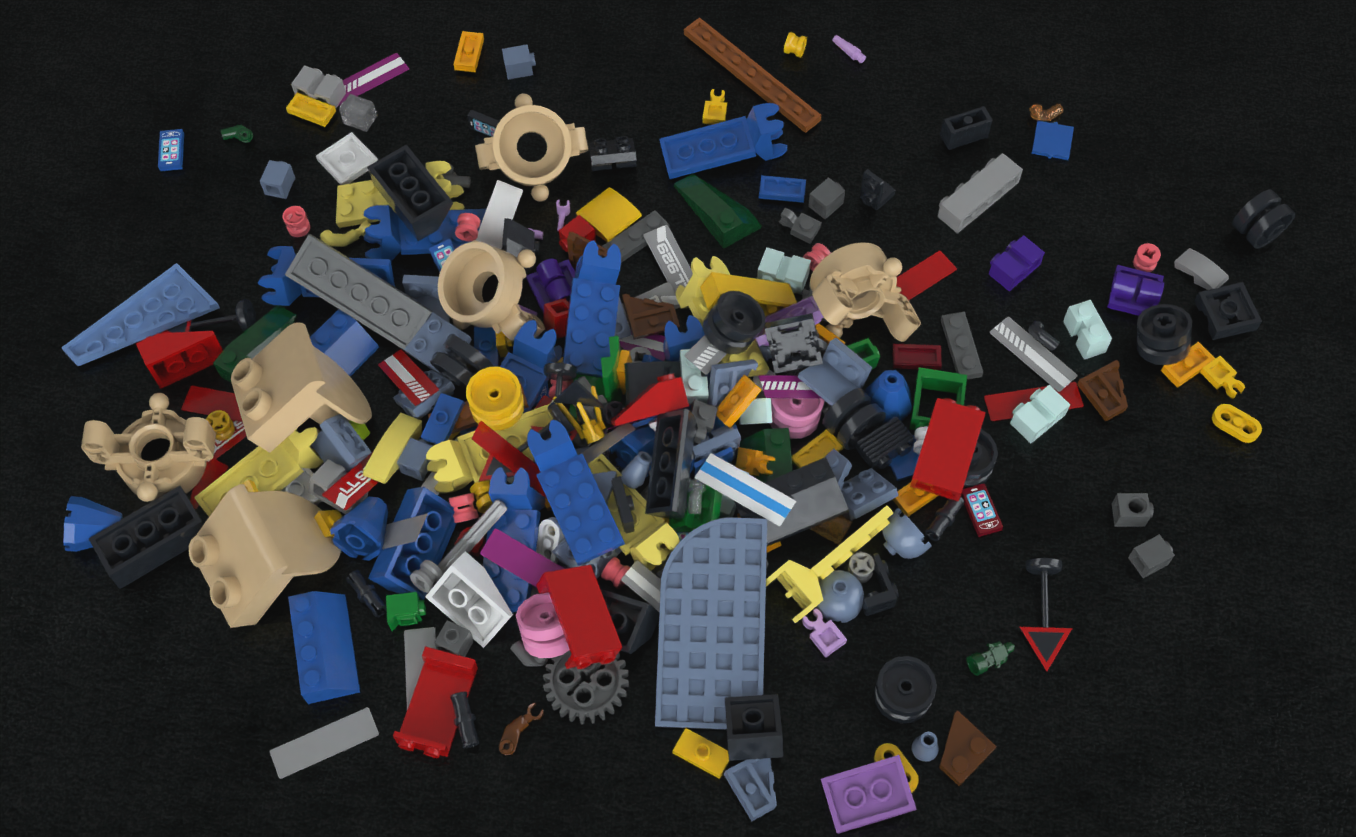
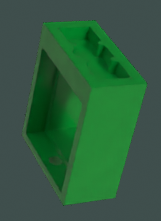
M919 367L909 429L916 430L920 427H928L931 420L928 417L918 416L922 388L957 394L956 403L964 406L967 375Z

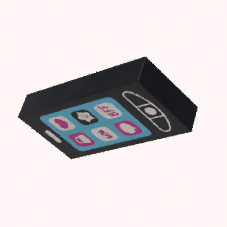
M470 110L467 115L471 130L489 137L494 136L495 129L500 122L499 120L474 110Z

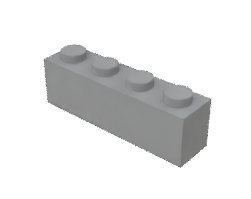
M1003 153L996 159L992 158L983 170L976 171L967 183L960 184L950 197L946 196L941 200L938 218L956 233H959L1017 185L1023 169Z

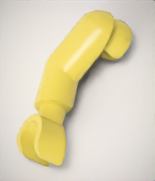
M365 220L356 230L352 229L346 234H333L330 230H325L321 233L320 238L331 247H346L358 240L359 236H364L366 234L365 228L371 224L368 220Z

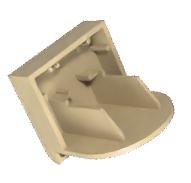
M303 323L289 325L253 359L245 358L241 360L232 372L231 382L247 439L269 453L308 418L321 424L326 419L341 414L348 422L353 421L365 424L372 417L369 403L360 388L336 362L312 345L306 325Z
M244 484L237 485L226 493L200 531L191 540L188 546L190 560L196 567L200 568L210 587L211 600L217 608L221 609L230 628L257 624L294 576L325 572L338 560L341 550L333 544L332 539L334 536L325 537L314 519L318 511L322 510L309 500L284 491L248 492Z

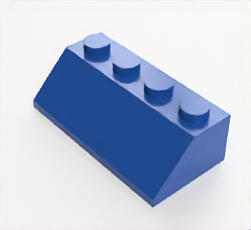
M340 309L310 337L312 345L336 362L349 376L379 348L378 344L363 327Z
M425 487L408 489L393 523L428 514L419 536L415 542L382 549L368 579L389 591L399 594L417 592L420 600H424L427 593L419 590L412 583L410 575L413 571L420 569V564L424 560H430L436 565L440 563L457 524L454 523L453 514L455 512L450 503Z
M312 591L288 597L302 697L308 704L360 693L346 596L343 594Z

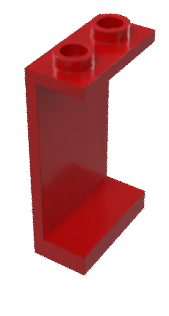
M937 398L910 487L959 502L986 412L981 411L976 406L957 404L949 398Z
M585 565L544 572L536 586L539 594H550L572 654L565 663L566 669L573 667L583 669L593 663L608 664L614 661L623 647L592 566Z
M425 646L422 654L423 668L400 732L395 731L393 737L396 743L399 744L398 747L404 750L414 751V748L423 750L425 755L432 758H439L440 755L448 757L458 728L454 723L456 716L450 696L459 692H467L468 697L478 667L474 659Z

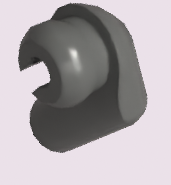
M520 640L510 648L527 667L543 666L548 662V658H538L530 655Z

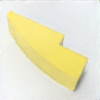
M400 413L376 446L363 471V476L385 484L399 469L397 461L409 439L418 440L421 437L422 420Z

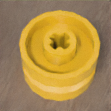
M488 367L478 371L471 377L466 388V398L472 416L478 424L480 421H483L491 429L497 431L512 427L520 420L524 412V398L517 376L510 370L502 367Z

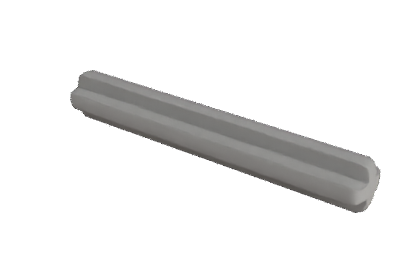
M495 500L437 565L443 574L465 551L469 553L507 511L508 508L502 501Z

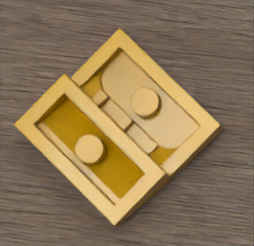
M610 187L576 212L577 216L583 217L595 229V235L607 242L642 217L641 212L633 204Z

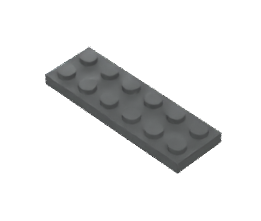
M312 234L307 236L285 273L290 279L403 350L433 312Z

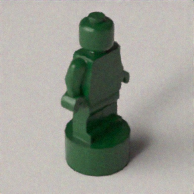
M1001 642L987 644L986 646L989 648L985 652H976L967 657L968 668L976 676L986 672L988 667L994 664L995 668H1000L1001 664L1007 661L1008 654L1014 651V644L1011 642L1003 645Z

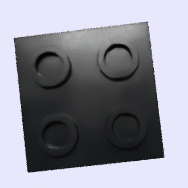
M620 136L615 138V140L596 139L589 143L592 171L612 169V163L615 162L616 169L636 167V151L633 138Z

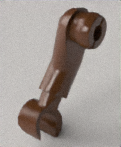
M536 703L529 705L524 716L520 715L505 727L499 743V750L502 754H513L516 750L520 733L529 726L528 723L543 717V709L537 717L531 715V710L535 707Z

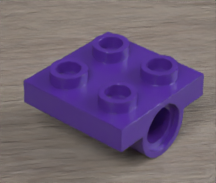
M547 259L537 266V272L526 276V280L543 315L544 304L563 298L568 302L570 301L571 284L573 278H575V271L569 259L560 263L556 259Z
M1117 265L1107 308L1139 316L1145 309L1159 304L1164 288V276Z

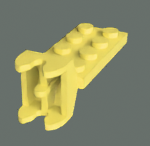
M433 161L426 163L425 168L450 199L464 193L460 185H451L450 181L444 179L442 174L451 169L448 162ZM372 180L339 185L337 188L336 224L339 228L360 225L365 220H368L370 223L378 222L379 220H371L364 217V211L371 206L389 205V203L374 186ZM453 202L450 210H463L464 205Z
M712 256L710 260L711 269L706 268L704 263L695 257L691 262L693 275L686 287L679 285L676 290V298L680 307L690 308L693 316L700 321L702 327L704 318L710 310L707 309L700 289L701 285L711 272L730 275L725 264L715 256ZM755 340L745 352L740 354L727 353L718 363L723 364L754 359L758 363L756 371L752 369L748 377L766 375L769 371V367Z
M550 404L523 413L520 420L512 427L495 432L517 449L527 441V435L531 430V426L545 427L550 423V420H553V417L548 412ZM475 431L457 437V441L447 440L438 443L428 450L426 459L431 461L427 465V471L436 473L434 475V479L438 481L434 487L436 492L442 494L452 493L463 489L472 480L474 483L479 481L490 454L472 440ZM529 447L522 452L531 461L536 462Z
M312 427L299 433L296 429L270 453L258 446L194 498L210 517L226 493L248 479L254 481L258 492L281 491L304 472L302 468L316 469L324 463L311 446L320 430Z
M603 454L588 463L592 474L616 471L617 477L622 476ZM623 484L626 496L631 495L634 504V510L631 511L634 521V532H624L613 491L607 503L625 542L619 548L625 555L631 553L634 562L638 560L652 571L657 565L662 564L667 559V556L674 550L680 540L677 533L668 523H665L662 517L645 514L647 501L636 489L629 488Z
M888 506L884 507L812 569L788 560L766 579V586H768L777 578L788 591L785 596L787 598L792 596L803 609L792 619L794 623L801 620L823 601L818 580L826 578L834 571L832 566L836 569L890 524L887 518L893 514V511Z

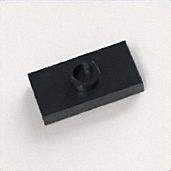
M621 476L612 478V491L623 530L626 533L634 532V521L631 511L634 510L631 495L626 496Z

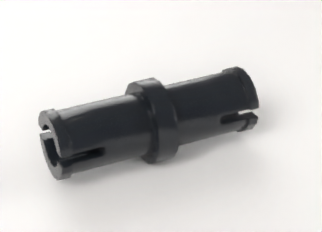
M961 497L959 502L948 499L942 509L940 508L936 511L934 520L925 530L928 538L938 541L945 529L953 524L955 515L964 505V500Z
M359 570L351 572L349 575L353 579L347 576L346 581L358 594L357 598L359 601L365 603L375 617L384 615L385 611H387V606L377 594V588L372 584L370 585Z
M467 692L451 695L450 699L452 700L456 716L454 723L459 728L462 747L465 749L479 745L480 742L474 725L476 718L475 714L471 713Z

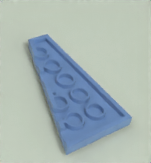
M176 263L61 348L77 366H81L220 307Z

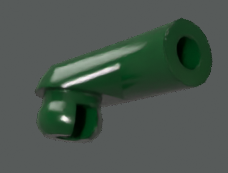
M242 125L221 129L223 140L236 138L244 143H248L253 138L252 131Z

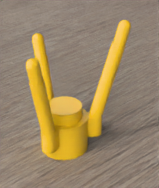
M591 386L592 395L598 399L595 386ZM577 402V407L585 422L581 425V428L563 403H556L577 430L580 438H585L587 444L605 437L603 429L606 426L602 420L599 407H594L597 418L596 422L595 419H589L582 403Z

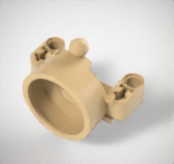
M519 94L515 99L516 108L501 119L495 129L494 136L484 138L485 143L475 145L479 169H501L514 182L524 186H534L531 190V195L534 200L542 202L549 196V190L544 184L553 181L561 174L570 157L580 155L579 153L588 151L585 128H575L574 123L566 125L555 112L542 106L533 105L532 98L528 94ZM529 132L541 135L547 144L545 156L536 162H528L522 159L517 151L519 138Z
M473 240L459 246L448 256L439 274L438 296L445 312L453 318V324L456 328L465 330L470 325L480 328L493 327L497 334L502 331L512 341H514L520 328L530 320H536L537 331L534 338L538 337L545 330L543 322L536 315L522 311L518 305L522 292V280L526 277L524 268H530L535 264V253L525 249L520 251L518 257L489 244ZM495 274L499 281L496 294L491 301L484 302L482 297L484 283Z
M871 243L850 244L826 256L814 269L810 279L813 298L821 314L829 322L825 328L841 338L843 334L842 329L850 328L853 320L873 315L883 318L890 333L901 342L906 341L921 325V322L909 300L899 293L901 288L896 286V276L902 271L901 261L897 258L887 259L882 249Z
M163 393L153 394L149 400L152 410L144 411L142 418L129 425L122 434H114L106 423L95 420L87 421L83 431L81 448L90 460L95 463L105 464V470H117L131 491L139 499L146 502L154 501L178 486H181L187 494L201 480L207 461L214 457L216 433L210 423L200 417H191L185 420L174 411L167 410L169 398ZM163 438L170 441L169 450L158 460L145 461L141 458L143 447L151 440Z

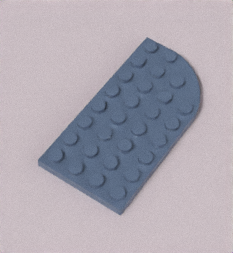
M720 518L710 521L691 531L671 552L661 577L655 727L727 729L726 697L763 695L767 519Z

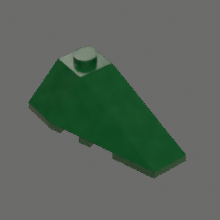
M691 174L674 183V187L723 249L761 228V224L749 209L698 176Z
M279 305L274 307L228 344L213 364L219 375L231 382L232 372L236 365L245 358L253 359L285 328L295 323L297 315Z
M789 428L763 429L740 441L739 447L763 451V455L775 458V461H768L766 465L768 470L773 471L772 475L759 473V476L751 475L754 478L765 483L792 471Z

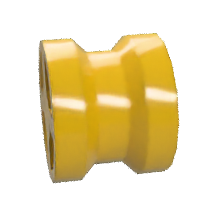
M789 32L784 45V53H794L796 57L801 58L806 47L807 37H798L795 33Z
M214 411L207 416L206 420L216 433V440H227L234 434V423L225 411Z

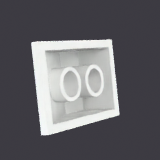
M466 551L448 568L425 596L454 623L470 630L473 639L483 648L513 615L485 568Z

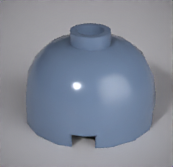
M897 508L887 518L890 524L882 529V534L886 540L883 545L892 556L897 553L903 558H916L932 546L929 541L926 544L922 542L925 536L906 515L900 517L901 510Z
M834 570L823 580L821 578L818 580L823 601L815 609L820 610L825 620L845 623L858 615L862 609L864 593L862 584L857 577L847 571Z

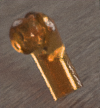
M1034 104L1030 107V115L1034 120L1050 121L1063 113V107L1060 104H1056L1047 110H1042L1040 104Z

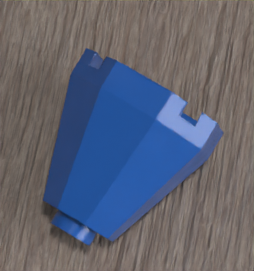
M896 370L884 371L864 390L871 397V404L876 403L886 413L883 423L895 416L902 422L912 412L910 388L905 378Z
M649 424L635 428L634 431L609 448L611 454L616 453L615 463L621 470L641 451L647 452L652 457L655 431L650 428Z
M71 496L66 510L72 512L68 514V517H65L63 543L65 551H80L92 548L93 546L89 538L123 519V514L83 497Z
M369 496L337 520L330 529L331 535L334 534L333 544L349 557L357 558L358 555H363L362 560L370 561L378 556L384 545L388 509L384 501L378 497Z

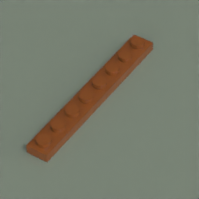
M700 17L684 29L685 36L765 101L777 104L779 112L806 133L821 121V114Z

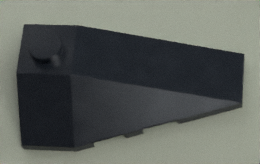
M504 218L502 237L504 251L518 257L520 251L529 249L535 253V256L540 255V241H536L535 232L509 218ZM534 265L530 268H524L526 276L531 273ZM526 277L522 280V289L527 281Z
M600 589L623 647L620 651L632 654L652 638L660 613L648 603Z

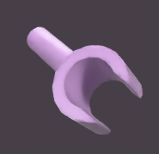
M560 200L556 202L557 214L559 215L557 231L564 226L565 216L570 214L569 200H567L566 206H560Z

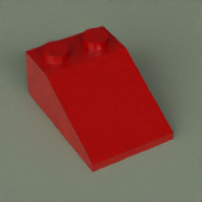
M213 331L158 333L136 343L146 367L160 389L213 365V362L223 351Z
M674 373L657 377L658 382L648 386L612 418L611 424L618 426L688 407L689 403L682 377H675Z

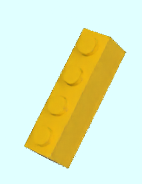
M711 272L700 287L708 310H711L720 296L728 291H740L750 295L762 307L765 317L797 303L791 286L788 283Z

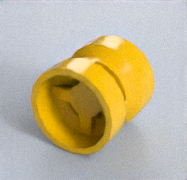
M491 480L478 481L470 488L471 493L474 494V498L477 500L476 507L480 513H485L493 504L489 496Z

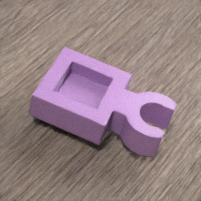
M814 609L813 615L817 620L811 622L804 616L802 622L807 629L814 631L810 634V639L826 658L846 644L847 639L832 620L824 623L820 610Z

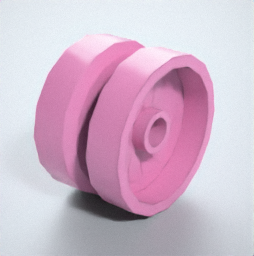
M771 398V427L773 429L789 428L790 439H799L811 435L818 427L824 399Z
M549 593L533 595L518 607L516 618L524 648L530 655L538 658H553L563 655L570 650Z

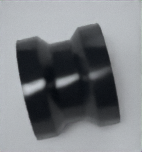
M619 401L602 403L604 406L600 410L605 426H614L611 424V419L623 410L625 406Z

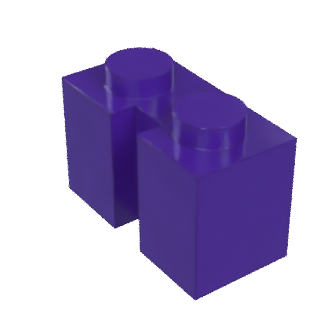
M1024 235L1017 241L1013 240L1007 246V252L1004 251L1002 254H996L990 262L989 275L1008 291H1011L1041 265L1045 253Z

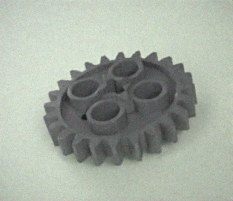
M570 650L559 657L551 658L554 665L546 664V670L549 674H544L543 678L544 681L549 683L543 685L545 692H550L546 695L547 701H554L552 709L557 710L561 707V717L569 713L570 722H573L576 716H578L581 724L585 722L586 717H589L593 724L597 715L602 720H605V711L614 714L613 704L622 706V702L618 697L627 696L623 688L629 687V681L623 678L629 675L628 670L623 669L626 666L625 660L618 661L620 653L617 654L614 661L608 664L598 662L583 669H577V667L566 669L565 663L572 655ZM601 666H605V668H604V669H600V670H598V669H599V667H601ZM566 675L574 677L571 683L565 684L561 682V679ZM583 678H585L586 680L591 679V682H590V683H587V682H585V681L582 682V679H583ZM602 678H609L611 680V683L607 686H600L598 684ZM574 691V693L571 696L567 695L569 692ZM583 694L591 696L587 703H580L577 700Z

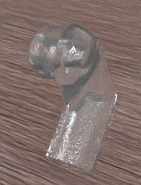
M698 479L691 480L688 487L689 514H701L702 493L706 489V484Z

